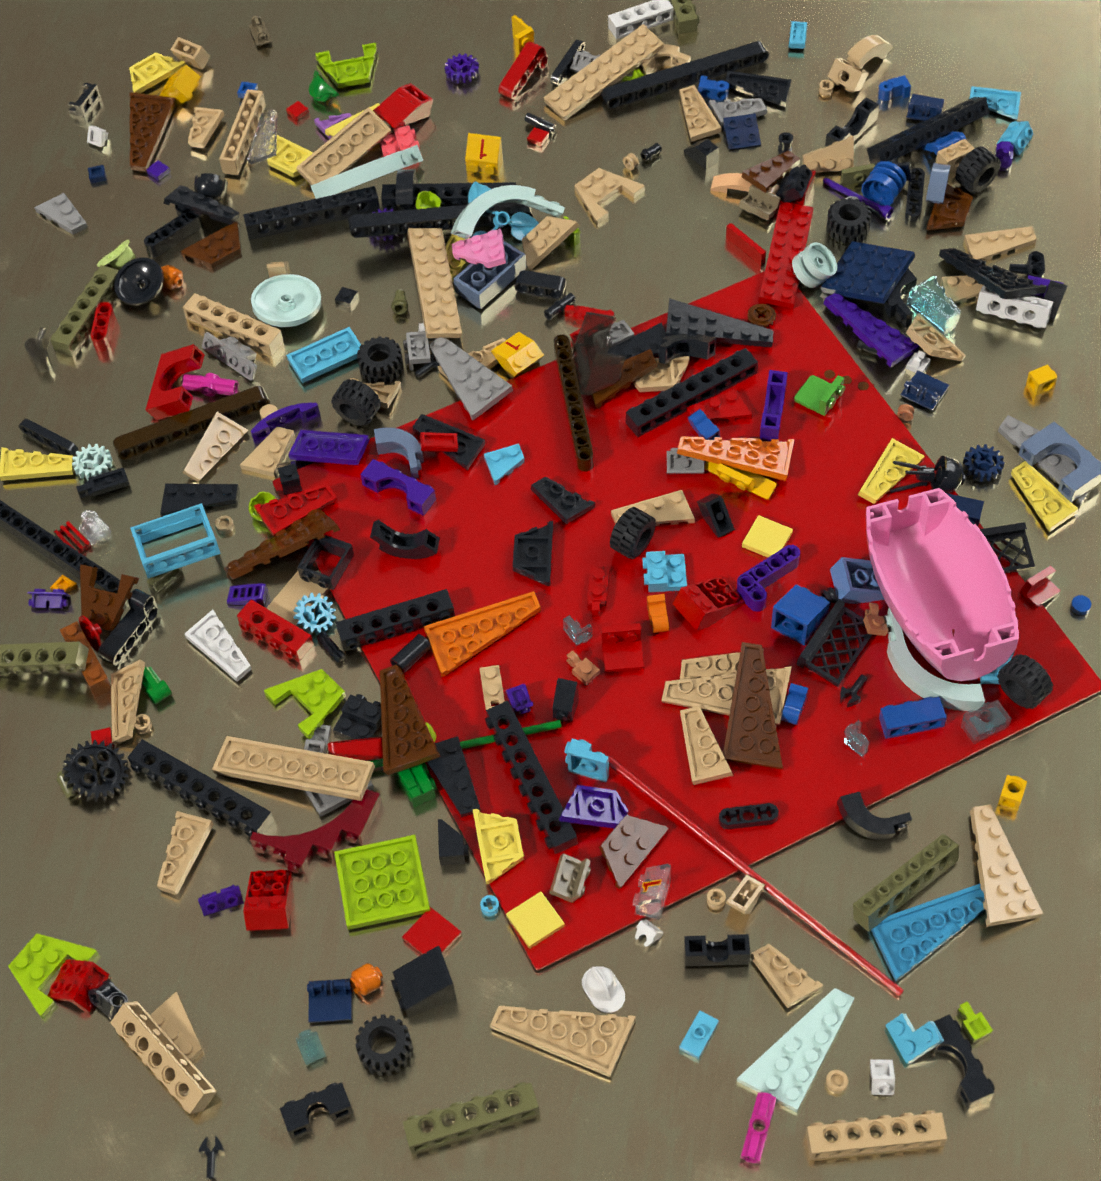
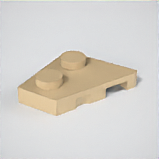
M395 381V385H384V382L364 383L379 396L381 407L387 409L401 388L400 381Z

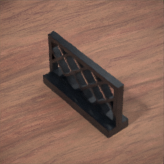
M1025 522L980 529L987 541L991 543L990 546L993 551L999 555L998 560L1002 557L1011 563L1009 567L1003 568L1004 573L1035 568L1026 535L1027 527ZM1022 538L1023 547L1021 549L1011 544L1014 539ZM995 542H1001L1006 547L1001 552L994 548L993 545ZM1008 547L1018 552L1014 559L1004 554ZM1021 554L1028 559L1029 564L1022 565L1016 560Z
M838 599L796 662V665L799 667H807L837 687L873 635H860L858 627L865 626L864 618L844 606L845 602ZM843 614L849 616L852 619V623L843 624ZM854 627L856 636L847 637L845 628ZM841 629L843 637L834 638L832 630ZM858 640L859 648L850 649L848 641ZM844 641L847 650L837 651L835 643ZM831 643L833 652L824 653L822 645ZM848 654L850 661L848 663H841L839 655ZM835 656L837 664L827 665L825 657ZM814 658H822L823 666L817 667L811 661ZM838 668L839 678L836 679L831 676L829 669Z

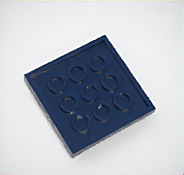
M852 241L838 261L836 273L825 280L821 286V291L823 293H836L845 297L884 304L914 260L915 253L913 251Z

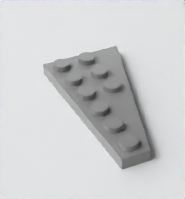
M437 338L429 344L430 351L440 364L442 371L446 374L448 381L461 399L472 421L513 391L512 385L447 338Z
M1007 415L999 426L998 432L1013 446L1016 445L1020 449L1021 443L1038 433L1039 430ZM1061 454L1048 455L1034 464L1051 481L1059 485L1062 478L1077 469L1072 459ZM1092 489L1076 499V503L1079 506L1082 505Z

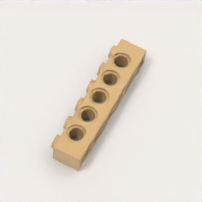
M249 89L246 91L219 159L224 174L239 175L266 106L263 91Z
M194 293L183 306L186 319L227 337H235L239 342L270 356L283 343L281 330L277 327L269 326L260 320L258 321L247 314L239 313L235 309L223 306L221 303L214 302L205 296Z
M138 1001L123 1003L110 1022L116 1029V1032L126 1040L129 1047L140 1056L142 1062L154 1072L155 1077L167 1087L169 1093L181 1103L182 1108L186 1112L192 1114L204 1111L217 1090Z
M933 1110L925 1111L921 1115L904 1113L900 1117L892 1118L890 1115H883L873 1120L863 1117L856 1119L854 1122L837 1120L833 1124L826 1125L822 1122H816L807 1126L806 1130L810 1160L945 1146L947 1141L942 1112L935 1113ZM915 1126H923L926 1132H917ZM900 1128L904 1134L896 1135L892 1129ZM876 1130L880 1132L881 1137H873L870 1131ZM856 1133L859 1139L851 1140L847 1134ZM833 1135L837 1141L833 1143L828 1142L825 1136Z

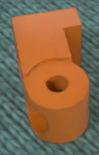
M665 595L647 596V609L653 633L669 631Z

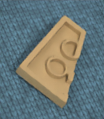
M195 107V117L192 119L193 127L190 129L188 143L190 147L205 148L225 114L223 110Z
M276 427L240 464L241 469L275 477L278 471L277 465L282 463L293 440L294 430Z
M770 944L751 953V959L787 1008L818 992L824 986L818 980L815 982L802 968L798 969L790 963L789 958Z
M176 991L150 1016L186 1057L193 1062L203 1050Z

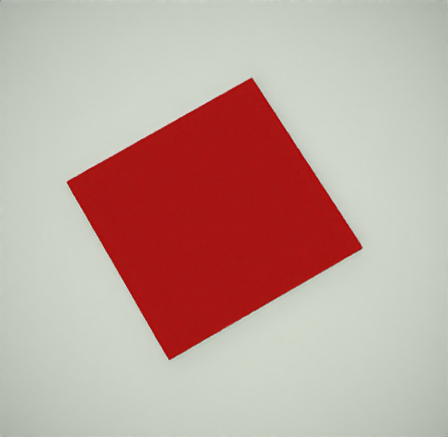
M765 271L688 304L751 323V321H748V310L756 304H767L758 302ZM798 287L793 309L767 304L776 312V319L773 321V324L766 327L773 330L772 348L716 343L715 355L708 360L689 356V365L679 382L681 383L705 368L713 366L721 359H726L736 351L746 348L758 361L757 374L720 394L736 389L751 412L752 419H745V417L735 418V421L724 419L718 420L713 424L720 430L722 440H731V438L760 439V427L765 406L769 370L788 372L778 440L779 442H787L788 439H794L786 481L761 475L777 485L769 500L748 490H741L735 484L727 483L721 480L719 476L705 469L704 474H667V451H670L671 448H678L681 436L700 437L689 423V415L687 412H684L646 434L637 437L626 424V412L630 408L642 404L645 400L655 397L662 391L639 392L632 382L631 386L618 391L614 398L611 400L607 399L597 409L585 380L586 377L604 370L600 360V353L603 351L597 343L572 353L593 449L594 466L589 471H581L577 466L556 360L507 380L506 382L512 385L513 391L473 421L461 400L426 415L485 439V445L468 470L441 451H422L424 462H421L422 470H418L419 478L415 479L424 485H430L435 490L436 501L424 516L408 508L407 494L400 489L387 488L377 493L363 486L360 474L373 459L384 462L388 467L394 470L398 469L404 475L412 477L409 461L405 456L399 453L378 455L375 437L369 439L370 441L358 465L314 462L297 470L302 491L295 494L328 483L337 496V501L321 510L337 523L340 529L336 532L330 530L324 533V535L347 542L353 546L354 556L334 590L329 589L345 619L445 589L449 593L455 616L533 591L535 592L541 611L444 677L440 673L432 649L403 674L424 721L429 723L436 733L435 743L457 736L461 742L495 734L493 729H488L485 722L487 714L480 668L499 665L505 701H509L505 690L522 684L526 685L534 706L529 707L531 711L519 715V712H515L522 728L556 721L557 719L553 718L552 707L557 679L562 678L578 682L579 702L573 722L560 721L562 728L526 735L563 810L577 785L616 790L621 797L622 803L628 808L629 816L669 828L624 885L618 889L615 885L616 880L612 871H609L606 864V858L602 855L599 848L614 828L570 823L577 835L578 844L555 854L553 849H548L544 838L546 835L544 831L540 832L535 820H537L535 813L531 814L528 809L527 803L529 801L527 797H522L518 786L520 783L518 779L514 780L511 775L510 768L512 767L510 763H505L501 752L503 749L501 745L497 746L494 742L462 749L481 813L489 815L494 813L501 817L517 819L524 860L489 884L505 915L534 895L542 892L565 923V927L529 949L511 924L536 970H541L740 871L611 767H609L607 782L569 772L568 763H565L567 756L565 747L567 742H571L572 739L585 740L592 744V752H601L613 758L747 866H750L843 820L837 805L840 796L860 791L867 808L1101 692L1100 678L1043 604L1035 608L1019 593L1025 581L1018 572L1005 573L1011 589L1012 601L1015 603V615L1018 620L1019 640L1013 657L1022 654L1034 659L1047 671L1053 683L1052 692L1034 709H1026L1013 702L1002 690L1000 684H981L980 677L966 681L945 678L920 654L902 630L910 654L923 669L940 679L952 683L981 684L985 702L982 711H958L943 707L947 717L944 727L886 739L879 720L880 709L887 705L895 706L907 701L915 702L924 699L906 686L894 671L887 655L888 633L886 636L874 634L871 636L838 687L807 667L801 668L796 665L799 656L812 637L804 646L772 629L773 606L796 584L807 588L817 596H821V590H827L828 587H832L835 591L830 568L841 557L871 561L866 535V507L898 499V510H902L907 507L910 495L932 490L931 482H927V486H919L894 493L888 491L875 504L858 495L892 438L925 456L918 465L932 468L935 466ZM668 312L630 329L634 332L635 336L662 323L666 331ZM827 370H832L835 376L829 379L824 376V373ZM811 375L831 384L838 375L841 377H851L852 382L844 384L845 390L843 394L838 397L833 408H830L825 416L794 401L795 395ZM866 382L869 387L867 390H860L858 384ZM417 419L397 427V429L404 430L413 435L420 444V436L413 431V425ZM519 444L525 462L516 467L511 474H506L502 477L500 483L495 485L484 459V454ZM907 474L892 489L920 481L916 479V475ZM280 477L274 479L272 483L280 499L287 497V495H284ZM547 477L563 485L565 490L573 494L575 492L580 494L582 499L595 502V508L565 524L531 490V484ZM679 490L683 491L695 518V523H688L687 521L679 522L676 525L662 523L659 526H655L654 534L648 546L635 559H629L610 547V537L615 526L611 510ZM956 492L949 493V494H953V495H957V496H958V494H957ZM712 493L722 495L735 529L719 538L703 519L697 504L698 500ZM758 515L793 529V533L785 547L795 545L800 549L798 567L764 588L767 592L764 610L755 612L744 603L716 623L699 630H695L673 605L679 591L649 592L648 585H644V574L647 573V569H643L642 558L646 557V552L665 551V555L684 554L687 586L722 576L737 592L738 577L768 558L742 547V543ZM380 520L393 530L404 534H415L427 529L440 538L437 554L422 559L399 558L379 550L380 544L370 538L373 522ZM553 521L550 586H546L513 571L514 537L516 534L527 532L536 526L541 528L546 526L547 522ZM979 523L978 528L984 529L982 525ZM314 539L309 540V543L306 545L307 549H309ZM994 543L993 547L1001 551L999 547ZM322 550L315 564L321 574L330 577L341 557ZM1002 557L999 560L1003 568L1009 567L1011 564ZM590 567L609 568L607 605L600 607V617L592 616V606L587 604ZM664 594L669 631L653 633L647 609V596ZM885 600L871 602L878 604V616L885 617L887 615L889 606ZM870 602L858 604L845 603L844 605L862 618L865 617V610H870ZM831 603L829 606V613L834 607V603ZM843 614V624L852 623V619ZM640 623L644 668L605 672L601 626ZM865 626L858 627L860 635L868 634ZM424 627L410 633L396 635L390 639L379 640L374 644L360 646L379 682L380 670L391 667L390 659L416 635L421 634L428 640ZM854 627L845 628L847 637L856 636ZM841 629L832 630L834 638L843 637ZM858 640L848 641L850 649L859 648ZM844 641L835 643L837 651L847 650ZM742 642L762 645L766 669H782L792 666L786 698L791 683L808 688L807 699L798 724L795 725L781 721L780 726L776 725L783 770L727 761L733 776L694 785L690 773L680 710L688 709L689 707L662 702L665 682L680 680L682 659L737 653L741 651ZM831 643L822 645L824 653L833 652ZM571 651H574L581 661L587 658L600 669V674L589 684L584 685L572 674L574 667L566 661L568 659L566 655ZM848 654L839 655L841 663H848L850 661ZM835 656L825 657L827 665L837 664ZM814 658L811 661L817 667L823 666L822 658ZM838 668L829 669L830 675L838 679L840 676ZM860 675H865L867 680L857 692V695L861 697L860 702L854 706L847 707V703L851 699L850 695L845 697L842 703H840L842 686L850 689ZM702 710L723 753L729 716ZM501 725L499 728L506 729L509 726ZM511 741L508 743V745L514 746L517 744V742ZM519 758V759H517L516 761L519 762V763H522V762H524L526 759H524V758ZM425 762L441 797L484 874L474 814L465 817L460 816L428 762ZM533 775L525 776L527 780L534 778ZM535 792L533 795L535 797H540L543 795V793ZM771 803L779 811L777 821L771 825L724 829L719 824V813L725 808ZM544 809L542 811L543 814H549L552 812L550 809ZM758 811V819H760L761 815L760 811ZM766 811L768 817H772L770 811ZM746 812L743 814V818L750 821L754 819V815ZM728 815L725 816L727 822H731V818ZM554 826L550 830L553 832H557L561 828L558 826ZM563 853L580 861L586 858L590 860L589 867L591 870L589 876L584 881V894L572 903L550 894L559 858ZM662 879L660 885L650 886L647 892H643L642 884L644 882Z

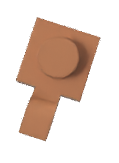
M870 602V610H865V617L863 619L867 633L886 636L889 630L884 616H878V604Z
M574 651L566 655L568 657L567 663L574 667L572 674L584 685L589 684L600 674V669L587 658L581 661Z

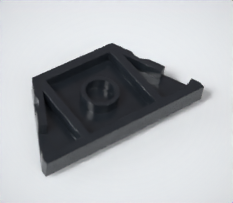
M553 521L547 522V525L541 528L536 526L527 532L516 534L514 537L513 571L546 586H550Z

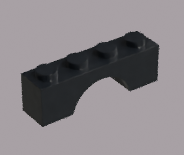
M867 97L864 98L856 106L851 119L843 128L836 125L826 134L825 147L832 145L834 142L847 139V137L852 135L855 141L878 119L879 104Z
M950 1014L934 1021L944 1039L942 1043L933 1048L934 1051L952 1054L963 1066L964 1079L960 1082L957 1092L967 1109H973L992 1100L995 1093L994 1084L983 1073V1065L978 1058L975 1059L970 1042L967 1039L964 1040L960 1033L959 1023L953 1020Z

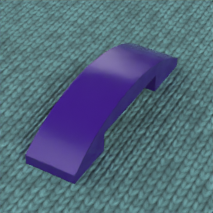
M295 404L266 416L251 430L254 444L262 442L276 427L285 426L301 418L306 423L320 417L318 404Z

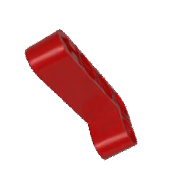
M528 41L500 83L498 93L512 100L516 99L535 68L543 69L546 66L548 56L545 48Z

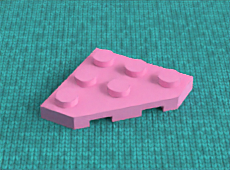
M501 229L491 230L488 233L475 235L472 238L452 243V252L455 259L460 260L463 258L467 262L476 265L481 263L487 268L506 263Z

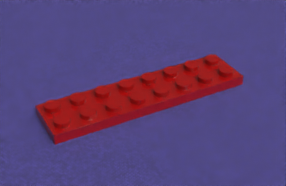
M780 201L758 302L793 309L799 279L794 273L792 260L806 248L814 207Z

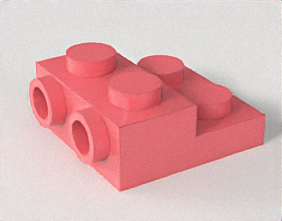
M410 126L394 129V134L388 135L379 142L384 157L418 145L420 150L418 140L414 141L416 139L415 130L410 129Z

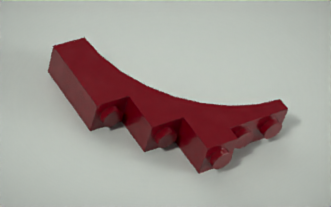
M366 789L362 801L353 800L331 822L306 833L290 836H268L253 832L250 837L252 847L259 853L263 854L266 852L272 854L273 857L279 860L284 858L289 871L306 874L315 853L322 858L330 857L335 859L334 851L339 850L344 838L351 843H364L382 804L381 795L378 792Z

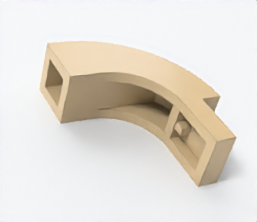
M870 35L860 40L847 53L849 57L846 61L862 68L866 62L874 57L884 60L893 49V46L878 35Z
M664 44L663 49L636 69H640L645 76L659 66L674 67L690 62V56L680 53V47Z

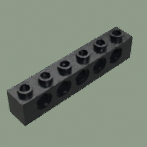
M445 589L335 623L343 650L347 651L366 644H374L386 638L390 639L399 634L410 633L426 625L455 617L449 593Z

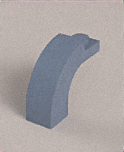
M933 163L926 202L943 204L951 165Z
M374 429L378 455L399 453L405 456L409 461L411 476L419 478L418 470H422L421 462H424L418 440L410 433L401 429Z

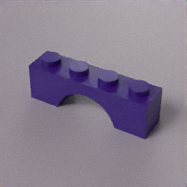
M769 370L765 406L760 427V439L762 441L771 442V439L779 438L788 372Z
M373 459L360 474L363 486L377 493L387 488H397L407 494L408 508L423 516L436 501L435 490L430 485H424L414 477H408L400 470L388 467L384 462Z

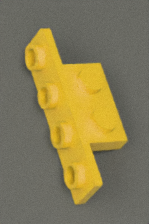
M707 461L704 465L705 470L719 476L721 480L727 483L731 482L739 489L748 490L766 500H769L777 486L775 482L756 473L728 467L721 463L716 464Z

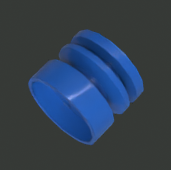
M881 161L877 163L862 184L861 191L863 196L881 206H890L906 184L905 173L892 162Z

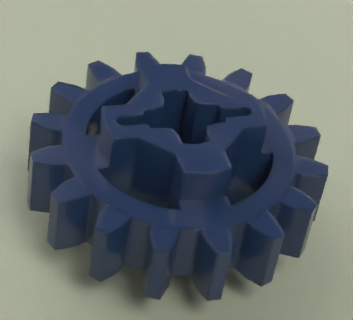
M978 444L976 449L970 447L969 452L966 451L963 459V469L968 470V476L974 475V480L978 477L983 482L984 478H986L989 482L991 477L997 479L998 474H1002L1005 463L1003 462L1004 456H999V450L993 451V446L989 449L987 444H984V447L981 448Z

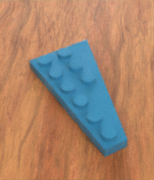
M980 884L892 914L871 930L895 982L985 911L983 907V902L985 901L984 892L981 890Z

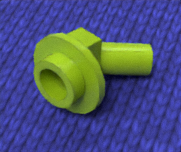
M634 69L632 76L623 77L621 82L642 77L644 74L640 69Z

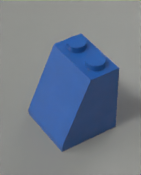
M796 584L773 606L771 628L805 646L829 613L830 602L824 597L817 596L807 588Z

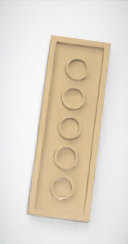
M368 107L299 164L296 170L311 185L341 174L391 133V129Z

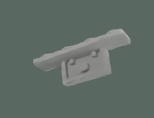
M209 332L204 334L202 343L204 350L250 381L254 380L257 365L251 360L256 359V352L251 350L249 346L239 342L235 337L219 340Z

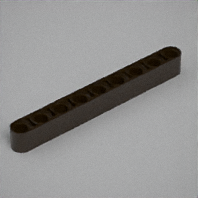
M560 334L554 338V354L576 462L581 471H589L594 466L593 449L569 337Z
M255 386L118 436L113 440V446L119 459L126 460L206 431L216 412L233 421L260 411L263 406L270 404V400L262 386Z

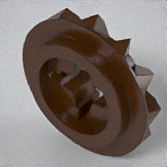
M756 304L748 310V321L757 326H764L766 328L767 325H772L776 319L775 310L767 304Z

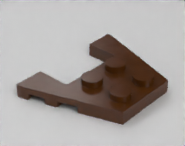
M80 565L81 616L84 615L93 624L97 623L101 629L113 631L124 612L123 606L126 600L131 598V589L134 584L137 585L139 578L121 574L118 593L94 588L98 568Z

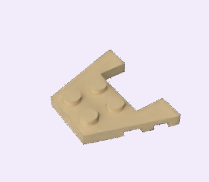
M600 168L575 184L576 193L588 208L589 214L593 216L594 222L597 225L608 217V212L600 204L614 194L624 190L635 198L645 191L643 184Z

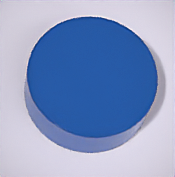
M1083 595L1074 597L1071 602V610L1077 615H1086L1091 609L1090 599Z

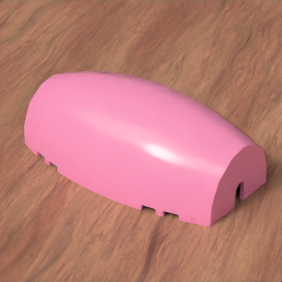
M940 488L910 495L907 507L902 510H898V499L866 507L867 543L875 578L892 614L920 654L945 678L957 681L979 678L991 673L1007 662L1016 650L1019 640L1015 603L1012 601L1007 577L995 552L977 525H973L969 521L968 514L965 511L961 512L956 507V502Z

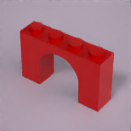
M194 344L161 354L145 409L156 420L190 411L194 396L183 386L171 389V387L183 374L201 369L205 354Z

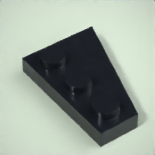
M547 477L531 484V490L565 524L595 508V502L582 499L580 494L576 492L573 494L565 490L563 485Z

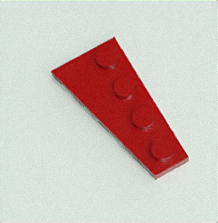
M328 483L306 489L298 494L293 493L285 498L278 500L276 498L262 505H254V509L272 535L276 536L277 532L289 528L294 521L303 519L310 511L323 509L337 501V496Z

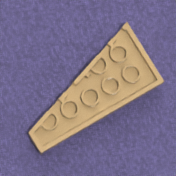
M792 666L782 669H766L775 725L778 726L781 723ZM737 673L666 681L662 702L689 708L700 706L701 710L729 716Z
M991 804L973 807L970 810L972 830L976 836L975 851L978 852L979 857L977 865L981 890L984 892L985 901L983 902V907L987 913L986 927L1039 918L1043 912Z
M499 1006L492 1019L490 1028L611 1077L634 1025L636 1016L620 1017L614 1014H608L607 1016L594 1015V1013L561 1010L554 1012L548 1011V1009L528 1010L522 1007Z

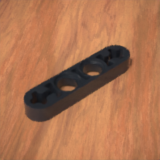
M578 39L574 41L551 76L552 85L560 86L571 71L570 68L576 51L582 52L585 49L584 41Z
M921 168L912 169L913 179L908 182L905 218L911 222H916L921 217L925 172ZM912 187H919L920 189L913 190ZM917 199L919 202L913 203L910 200Z
M25 418L18 425L19 429L27 436L64 455L74 457L76 451H79L78 447L70 440Z

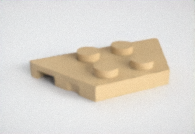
M549 216L544 218L522 239L527 267L532 270L579 227V224L574 220Z
M920 313L916 315L906 332L914 343L918 344L930 356L963 361L966 355Z
M689 356L676 357L666 364L659 363V358H655L658 367L641 379H635L632 383L639 392L666 391L680 382L689 365Z

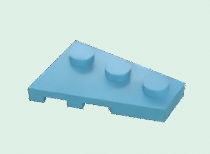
M971 86L970 99L973 97H984L987 100L989 110L1017 120L1021 92Z

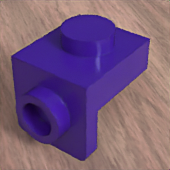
M525 684L505 690L514 713L519 712V715L531 711L529 707L534 706L533 701L531 702Z

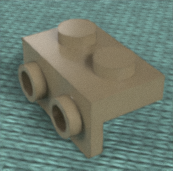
M751 185L748 195L740 201L739 207L762 219L769 220L778 212L781 198L770 192L764 193L754 185Z
M563 853L559 858L550 894L571 903L581 898L585 891L584 881L589 876L591 870L589 867L590 860L586 858L580 861Z

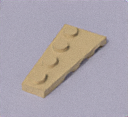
M682 490L611 510L615 524L622 514L631 507H636L656 519V526L662 523L676 525L679 522L687 521L688 523H695V518Z
M740 652L682 659L680 680L737 673Z
M700 706L680 710L693 784L696 785L733 776Z
M179 811L176 812V823L172 827L171 842L166 850L167 857L162 864L157 883L159 890L175 895L178 894L214 825L211 820Z

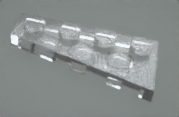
M274 109L264 112L260 116L247 159L251 165L276 156L278 113Z

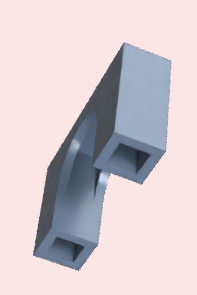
M1052 422L1021 443L1018 455L1030 466L1051 454L1065 455L1074 461L1077 469L1062 478L1058 491L1070 502H1073L1101 482V462L1056 422Z

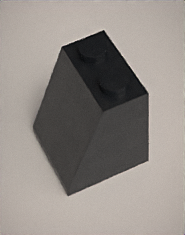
M440 946L434 947L393 971L394 979L391 980L394 992H399L401 996L400 999H397L401 1012L406 1011L408 1018L457 1000L454 984Z

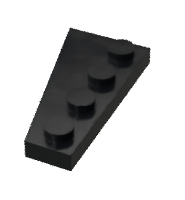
M728 71L725 79L730 89L786 107L792 82L791 79Z
M182 185L166 196L163 203L166 205H170V203L176 204L182 210H185V208L195 210L194 213L198 215L208 214L211 219L230 225L239 218L240 212L235 211L233 208L222 205L218 201L207 198L203 194L192 191Z
M662 323L600 353V360L604 369L651 349L654 358L659 357L658 349L662 344V338L666 337V331Z
M421 414L413 425V431L419 436L420 432L457 433L458 451L443 453L466 470L470 468L485 445V439L424 414Z
M165 483L160 515L163 517L201 503L203 508L236 504L239 486L238 484Z
M458 736L435 743L441 757L427 762L460 816L472 815L473 809H478L481 812Z

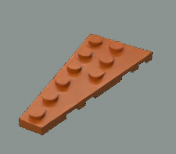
M681 436L677 454L716 464L721 463L728 467L786 481L794 439H788L787 442L771 439V442H767L758 438L722 440V437H715L714 440H705L703 437Z
M533 591L424 626L442 677L541 611L535 592Z

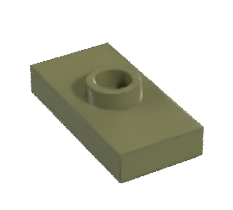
M875 164L842 169L841 185L864 182L875 167Z
M180 567L151 577L146 581L150 592L156 595L182 572V568Z

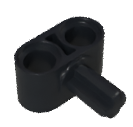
M1033 251L1029 254L1026 264H1010L1009 271L1016 274H1025L1026 279L1029 275L1044 278V255L1041 252Z

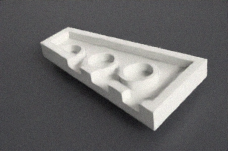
M211 610L185 633V637L237 682L252 670L251 665L236 646L214 610Z

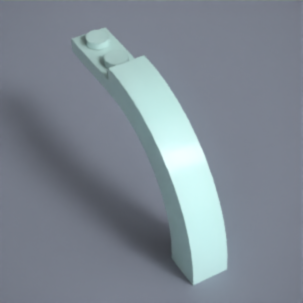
M418 145L323 180L311 185L315 198L335 195L423 161Z
M520 185L501 186L483 193L469 203L455 221L451 234L468 239L472 236L474 227L481 215L488 208L502 203L526 205L555 217L562 215L565 207L560 206L558 202L547 201L544 197L535 195L536 189Z
M888 608V613L884 617L890 630L888 633L887 655L894 671L904 684L922 698L940 697L942 706L958 711H982L985 699L981 684L952 683L940 679L923 669L910 654L904 640L902 628L890 608Z

